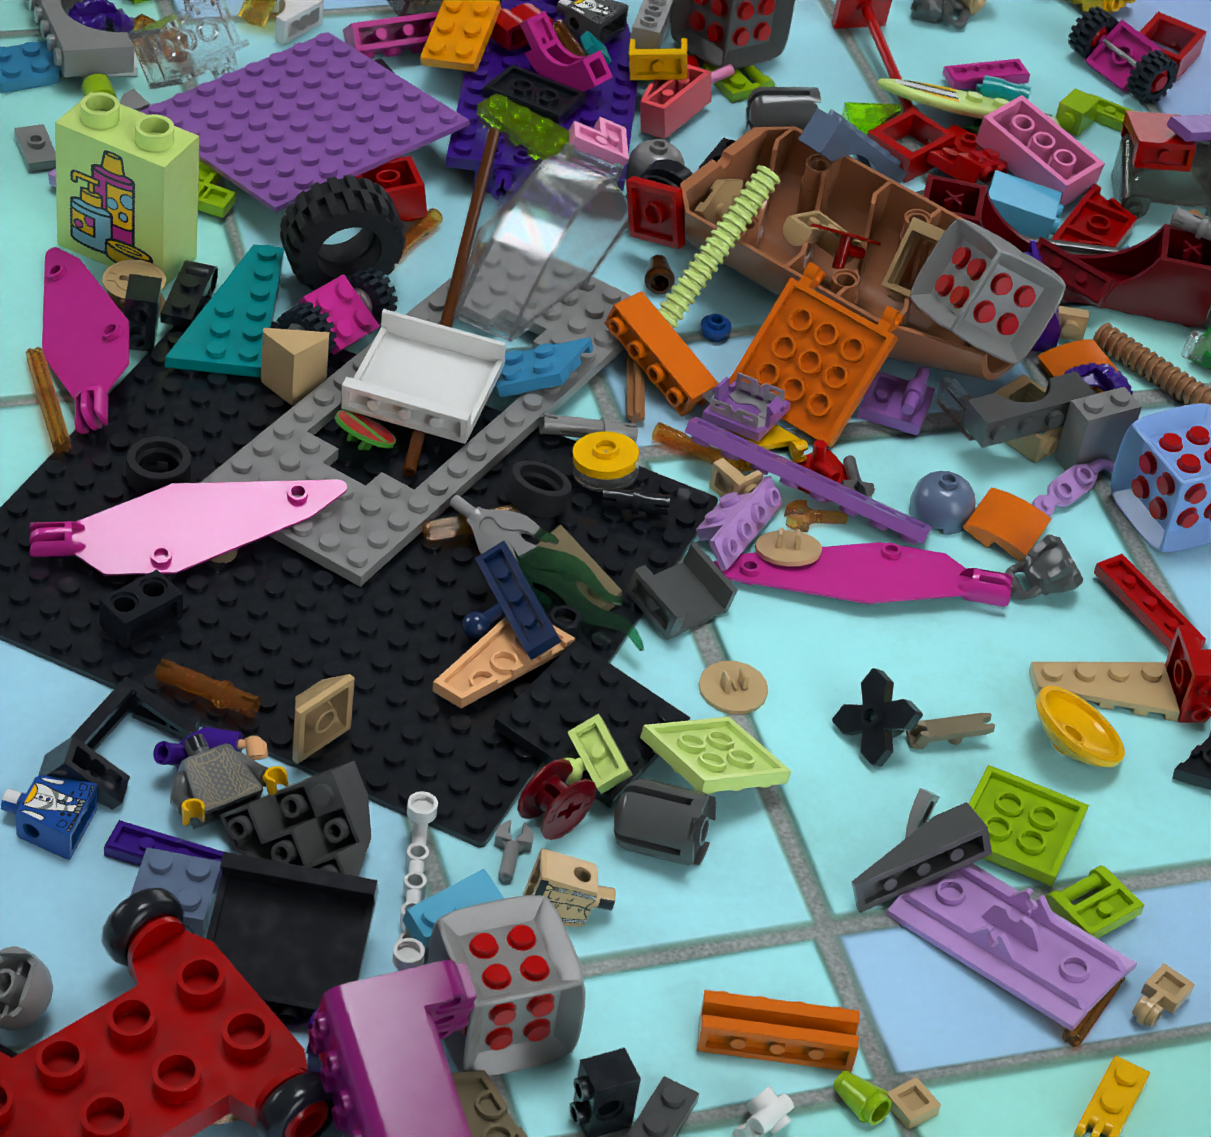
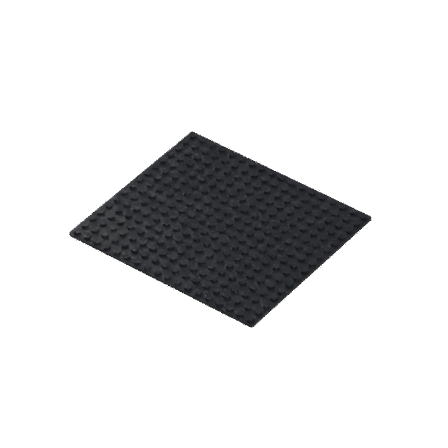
M211 296L205 297L199 313L212 298ZM272 321L271 328H275L279 323ZM173 326L108 394V425L102 424V428L95 431L89 428V433L81 434L75 429L0 507V640L113 689L125 677H128L189 719L200 715V727L238 731L242 733L243 740L249 736H258L267 743L269 757L313 776L355 761L367 791L368 799L407 816L408 799L412 794L416 792L431 793L436 797L438 807L436 818L428 823V826L477 847H484L542 764V761L495 730L493 728L495 719L558 657L463 708H459L432 691L433 681L480 640L471 639L464 634L462 630L463 618L473 611L483 613L499 603L475 560L481 553L478 549L473 529L466 521L467 518L451 506L361 587L270 536L238 548L236 557L228 563L208 560L177 574H163L183 593V618L126 649L99 625V599L145 575L104 576L76 556H30L29 525L31 522H76L142 496V494H139L130 487L126 478L127 452L134 443L154 436L169 437L180 441L188 448L191 454L190 483H200L294 406L261 382V377L165 367L166 355L188 329ZM345 349L335 355L332 352L328 354L327 378L357 354ZM485 405L466 444L502 412ZM366 416L388 429L396 438L393 448H382L372 445L370 450L358 449L362 441L360 439L358 442L347 441L348 432L340 427L335 419H332L314 434V436L339 449L338 459L330 465V467L365 486L383 472L414 490L465 445L461 442L425 433L416 474L413 477H407L403 474L402 470L413 431L411 428ZM538 426L461 497L475 508L479 506L488 510H506L529 517L542 529V532L537 538L524 533L521 536L525 541L537 545L558 526L562 525L622 590L621 601L599 618L524 573L547 616L552 608L568 605L577 609L582 617V626L579 633L574 637L575 640L611 663L644 614L625 592L634 570L646 565L655 575L677 565L698 535L696 529L704 521L705 515L717 506L718 498L638 465L633 472L617 479L604 480L586 476L578 471L573 464V447L577 441L561 435L540 434ZM525 460L537 461L559 470L568 478L571 483V493L563 512L559 516L550 518L534 516L516 508L508 501L504 494V486L513 465ZM162 461L149 462L141 466L144 470L155 473L169 472L177 468L173 464ZM604 486L633 491L634 488H642V492L671 495L669 515L665 516L640 511L639 514H631V510L602 507ZM506 615L490 624L489 631L504 619ZM350 674L355 678L351 729L300 763H295L292 758L296 696L322 679Z

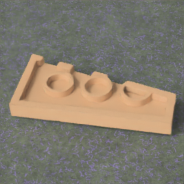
M505 617L433 681L432 691L459 708H463L560 656L575 641V638L553 625L562 642L531 660L507 617Z

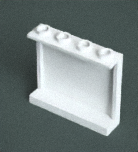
M383 309L381 328L354 378L346 377L342 384L341 409L466 444L504 368L506 343Z

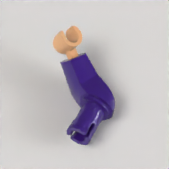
M210 727L197 730L179 744L160 741L153 751V757L157 764L176 766L178 770L181 761L189 757L183 747L184 741L194 735L202 734L210 749L228 743L237 752L242 753V749H246L247 756L253 760H261L268 757L267 743L260 737L249 736L243 740L241 732Z

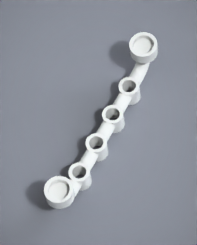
M428 792L412 794L407 804V816L413 821L411 844L407 848L405 863L408 873L404 877L403 898L406 902L401 907L400 927L403 932L399 935L398 941L394 945L392 962L398 970L421 966L424 963L425 948L420 941L412 937L402 919L407 909L422 902L425 898L427 878L424 872L428 868L429 848L426 846L428 823L436 818L438 807L436 797Z

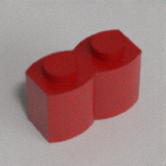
M530 3L520 4L511 10L501 9L490 37L507 50H518L528 44L519 23L542 11ZM548 16V18H549V20H550V22H551V24H552V26H553V19H551V18Z

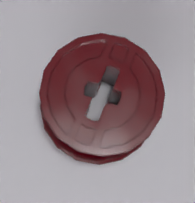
M563 758L554 760L542 767L525 786L518 800L517 811L522 818L529 820L545 813L541 832L543 837L548 840L561 838L571 832L584 819L596 798L597 788L593 781L584 779L570 786L566 783L567 778L573 771V767L569 760Z

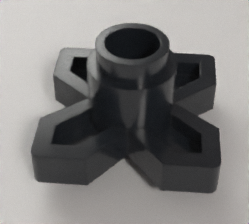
M872 668L861 682L863 705L843 704L832 718V722L843 734L852 736L862 733L860 753L871 765L881 767L894 752L892 738L901 735L905 730L911 731L922 718L923 713L911 700L899 699L892 701L894 682L883 670Z

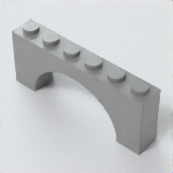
M28 0L29 9L34 10L35 22L40 24L41 35L47 39L48 51L53 52L54 64L60 67L64 77L89 76L97 73L117 74L134 72V44L128 32H108L93 29L76 22L67 15L74 4L77 2L82 3L83 0Z

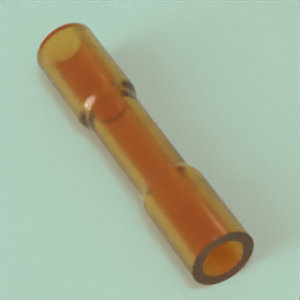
M429 209L427 211L428 217L419 218L405 232L406 244L404 250H402V257L420 239L426 237L442 223L443 217L437 209Z
M661 422L655 426L652 433V440L674 450L690 454L710 463L712 466L713 462L724 458L742 474L745 470L747 461L740 458L738 461L728 459L720 454L721 449H716L710 445L709 447H704L696 444L684 432Z

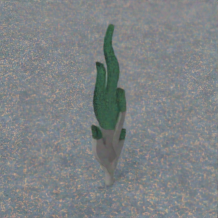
M455 495L451 499L450 506L466 517V521L471 525L481 554L503 540L507 543L539 602L550 608L554 607L552 600L541 591L535 589L533 583L549 588L559 595L568 606L577 609L582 617V622L621 631L632 640L639 651L644 650V644L638 630L626 618L599 608L580 592L576 582L586 584L598 597L608 604L623 605L621 597L609 593L585 562L569 553L529 543L521 536L523 533L528 534L543 543L555 545L559 542L555 535L546 532L523 514L506 510H488L479 506L475 508L459 495Z

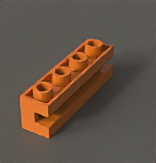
M640 291L614 304L604 324L681 417L690 413L696 403L700 407L709 403L710 398L715 393L711 390L719 383L646 295Z
M704 990L699 1014L697 1051L852 1072L859 1046V1036L856 1033L859 1026L860 1011L842 1007L807 1004L801 1001L792 1002L770 999L764 996L755 997L728 993L726 991Z

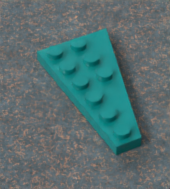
M252 245L166 355L165 367L261 377L263 328L272 327L284 260L283 247Z

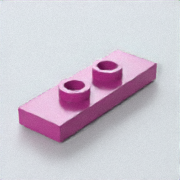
M1020 59L944 66L942 74L950 87L957 90L976 89L977 84H983L985 75L1005 79V81L1016 84L1028 83L1030 73Z

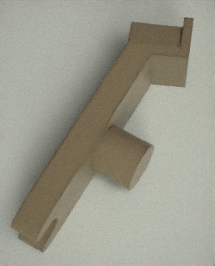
M976 713L918 721L911 731L906 730V734L911 748L924 749L929 742L948 740L949 743L958 745L962 742L963 738L993 733L995 724H986L991 720V713Z

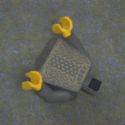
M197 734L188 738L183 743V747L189 757L181 761L178 772L173 777L170 804L182 816V825L186 826L191 822L193 829L221 819L220 815L260 798L264 790L263 787H267V792L270 795H274L277 793L276 784H282L285 787L289 786L287 771L281 766L267 768L245 754L237 752L228 743L210 749L204 736Z

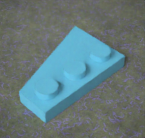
M483 868L407 909L402 921L414 939L420 941L424 947H429L433 927L440 917L461 908L505 898Z

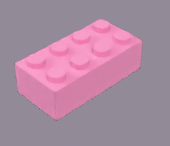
M1023 95L984 116L975 140L983 149L989 148L1000 154L999 158L1008 162V170L1018 178L1062 192L1059 203L1064 206L1086 194L1094 183L1097 184L1105 164Z

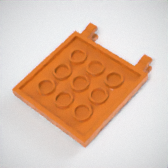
M809 261L799 281L792 277L789 279L730 377L729 386L736 381L737 372L757 379L758 384L762 386L764 383L785 390L784 400L790 402V410L781 419L816 440H824L828 447L833 448L897 342L898 337L891 332L899 327L904 316L898 310L887 305L876 325L813 290L814 287L822 282L827 273ZM741 378V380L751 384V381ZM770 389L771 392L780 395L779 392Z

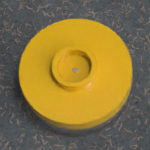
M601 431L585 435L575 443L573 447V476L583 487L603 492L604 486L625 489L636 481L639 473V448L628 436L616 432Z

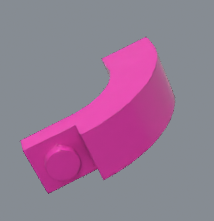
M545 11L519 23L531 47V50L526 52L525 55L539 75L582 92L594 88L613 77L601 50L588 56H577L569 52L559 41Z

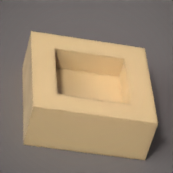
M917 1077L887 1092L888 1098L892 1101L891 1112L907 1130L939 1113L941 1104Z

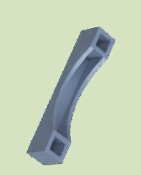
M818 108L798 138L806 146L832 162L842 157L853 155L854 159L900 184L907 172L899 167L900 160L890 155L891 153L880 147L878 143L868 138V135L858 130L855 125L848 122L846 118L832 109L827 114Z

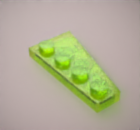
M495 94L478 103L477 115L500 132L506 131L510 134L509 140L515 145H524L528 149L527 154L534 160L539 158L543 160L544 168L549 172L582 154L570 146L569 130L555 124L550 119L543 118L530 111L527 107L508 100L503 95Z

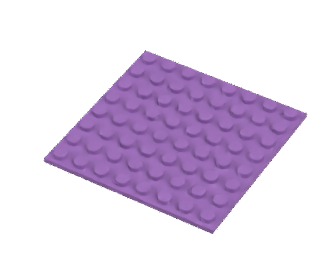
M329 32L318 34L313 39L297 43L289 49L273 53L263 60L249 63L244 68L225 73L220 78L201 83L194 89L175 94L170 99L151 104L148 108L140 111L147 115L165 116L174 123V126L198 135L199 160L275 213L288 208L291 202L295 203L297 201L296 196L303 190L306 192L311 189L310 185L316 182L321 184L326 182L327 178L334 176L337 179H342L344 175L356 177L470 125L469 119Z

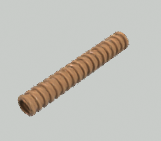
M1110 323L1103 324L1096 331L1093 340L1104 353L1108 352L1110 357H1115L1118 362H1123L1124 366L1130 367L1133 372H1138L1141 377L1146 376L1147 381L1153 382L1157 387L1161 386L1164 392L1169 391V395L1172 397L1176 396V399L1180 402L1184 401L1185 405H1211V388L1208 386L1204 387L1201 381L1196 382V378L1193 376L1189 377V374L1185 371L1181 372V369L1177 366L1173 367L1171 362H1166L1163 357H1158L1157 353H1150L1149 348L1143 347L1140 342L1135 343L1132 337H1128L1124 332L1120 333V330L1116 327L1113 328Z

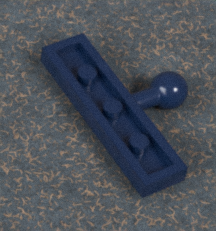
M504 540L475 558L499 603L483 613L473 611L463 618L462 630L467 637L471 639L482 638L488 633L490 624L506 615L531 660L562 642L511 549Z

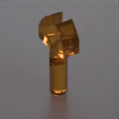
M795 500L786 505L784 516H787L785 525L795 531L800 529L801 532H808L809 526L813 523L846 524L848 521V514L842 511L812 510L808 507L807 500Z

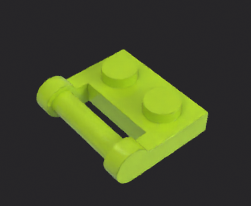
M708 63L703 64V69L711 72L719 69ZM754 65L741 68L755 82L753 84L738 70L739 68L734 69V75L714 83L717 89L731 103L748 99L751 92L758 87H775V82L769 76H764Z
M1102 865L1090 870L1089 876L1062 891L1054 890L1044 896L1052 912L1097 939L1141 915L1144 904ZM1094 889L1101 890L1076 905L1071 903Z

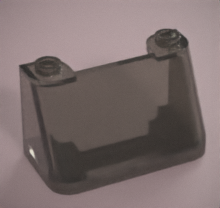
M1126 134L1120 142L1111 174L1114 199L1121 204L1122 208L1130 211L1137 219L1147 214L1150 203L1206 208L1205 216L1210 217L1209 220L1211 221V140L1194 141L1196 150L1190 172L1134 168L1131 161L1135 146L1130 134Z

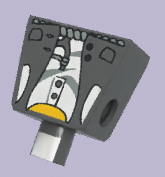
M560 0L556 11L558 14L565 16L563 29L567 34L580 40V36L588 30L604 45L625 31L629 5L614 0Z

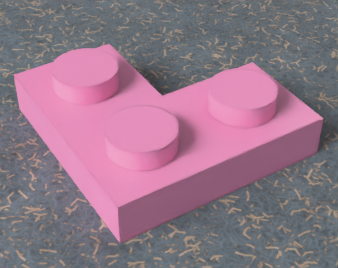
M602 117L598 118L594 129L576 121L571 125L569 129L570 146L576 151L598 157L608 165H617L624 168L629 160L625 127Z

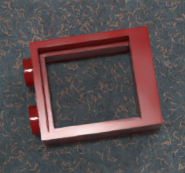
M1159 11L1139 31L1148 39L1180 52L1175 54L1161 48L1165 55L1178 64L1177 69H1179V72L1175 75L1177 76L1176 81L1201 54L1207 34L1205 30Z
M915 108L868 131L867 134L868 138L878 143L880 147L891 153L890 155L901 161L899 167L907 172L902 180L904 183L933 169L935 166L926 162L930 151L940 150L944 147L953 148L956 135ZM910 135L925 146L912 152L897 141Z

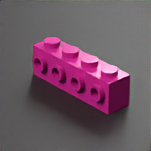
M439 11L351 23L343 29L345 43L371 59L375 58L374 54L384 53L385 57H392L402 54L401 50L411 49L412 53H421Z

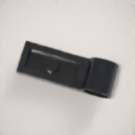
M185 260L161 310L160 323L188 328L197 317L207 293L213 294L215 290L218 267Z

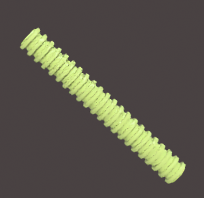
M763 165L757 166L756 170L758 172L756 174L752 173L751 182L747 181L745 183L746 189L740 190L739 194L741 196L739 198L735 197L733 200L735 204L728 207V214H723V221H718L716 224L718 228L711 231V238L707 237L705 239L706 245H701L699 248L701 252L699 254L695 253L694 262L690 261L688 263L689 269L683 270L684 276L682 278L678 277V284L671 287V294L667 293L665 296L667 298L666 301H661V308L658 311L672 328L678 327L677 321L683 320L684 316L682 314L690 310L688 306L695 303V296L699 297L701 295L700 289L706 288L707 284L705 282L712 279V272L716 273L718 271L717 265L723 264L724 260L722 258L724 256L728 257L730 254L729 248L733 249L735 247L734 241L740 240L741 236L739 234L741 232L745 233L747 230L745 226L752 223V216L756 217L758 215L757 209L763 208L764 204L762 202L769 199V192L773 193L775 191L774 185L780 184L779 176Z

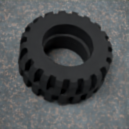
M344 175L342 179H337L334 176L327 178V181L319 184V182L310 185L311 189L306 192L304 190L296 196L297 201L290 203L285 211L286 215L281 220L280 240L292 272L301 284L306 285L308 289L314 291L343 274L345 277H348L365 267L367 269L370 267L375 268V272L380 270L383 272V276L385 274L389 276L395 268L394 263H399L403 255L402 250H404L406 244L405 229L392 198L378 183H372L371 180L359 177L357 180L352 175ZM354 227L362 228L358 234L345 242L323 244L330 236L341 230Z

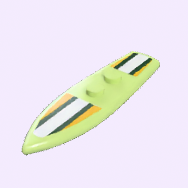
M880 78L877 81V86L880 89L897 96L944 111L982 120L984 116L1009 102L1001 98H988L972 91L965 92L911 80ZM1045 113L1060 126L1059 121L1054 115Z

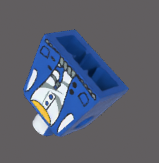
M39 775L35 777L27 793L7 789L2 798L1 810L16 814V832L20 839L70 860L98 809L97 784Z

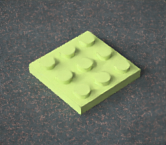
M730 717L644 725L640 736L652 748L654 753L660 755L696 791L706 794L727 790L741 791L744 788L752 787L767 788L771 785L786 784L790 777L791 770Z

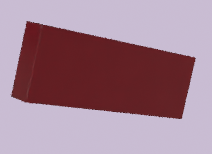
M1040 237L1036 244L1044 265L1062 278L1066 284V289L1100 308L1116 286V280Z

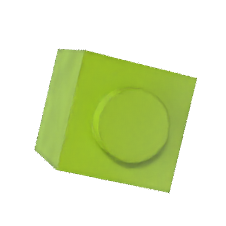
M1075 88L1059 102L1056 118L1060 123V127L1078 137L1094 122L1100 99Z

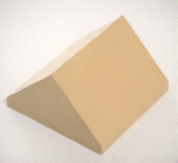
M263 328L261 382L290 405L301 401L327 379L329 332Z

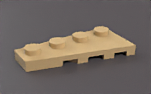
M1031 662L1029 674L1035 695L1045 686H1058L1078 695L1084 700L1093 701L1099 705V708L1113 710L1114 705L1132 708L1133 714L1148 716L1149 712L1165 714V720L1177 721L1180 711L1164 662Z

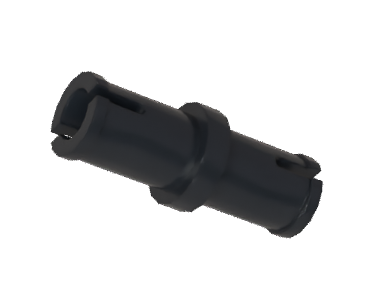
M604 486L602 507L631 510V514H639L640 511L665 516L669 515L671 495L642 492V488H634L633 491Z

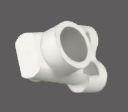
M770 1086L745 1105L752 1116L747 1119L745 1124L743 1123L733 1130L732 1137H762L768 1131L774 1135L791 1121L787 1113L794 1108L793 1101L784 1093L778 1097Z

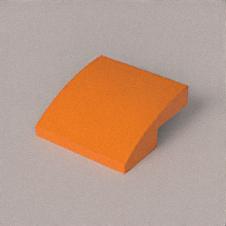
M1093 339L1066 343L1037 355L1039 364L1050 378L1063 375L1070 368L1088 363H1096L1098 365L1109 364L1116 371H1119ZM1090 387L1096 394L1103 392L1098 387Z
M991 487L962 528L986 548L995 542L1018 562H1021L1028 555V552L1032 549L1052 518L1029 502L1011 493Z

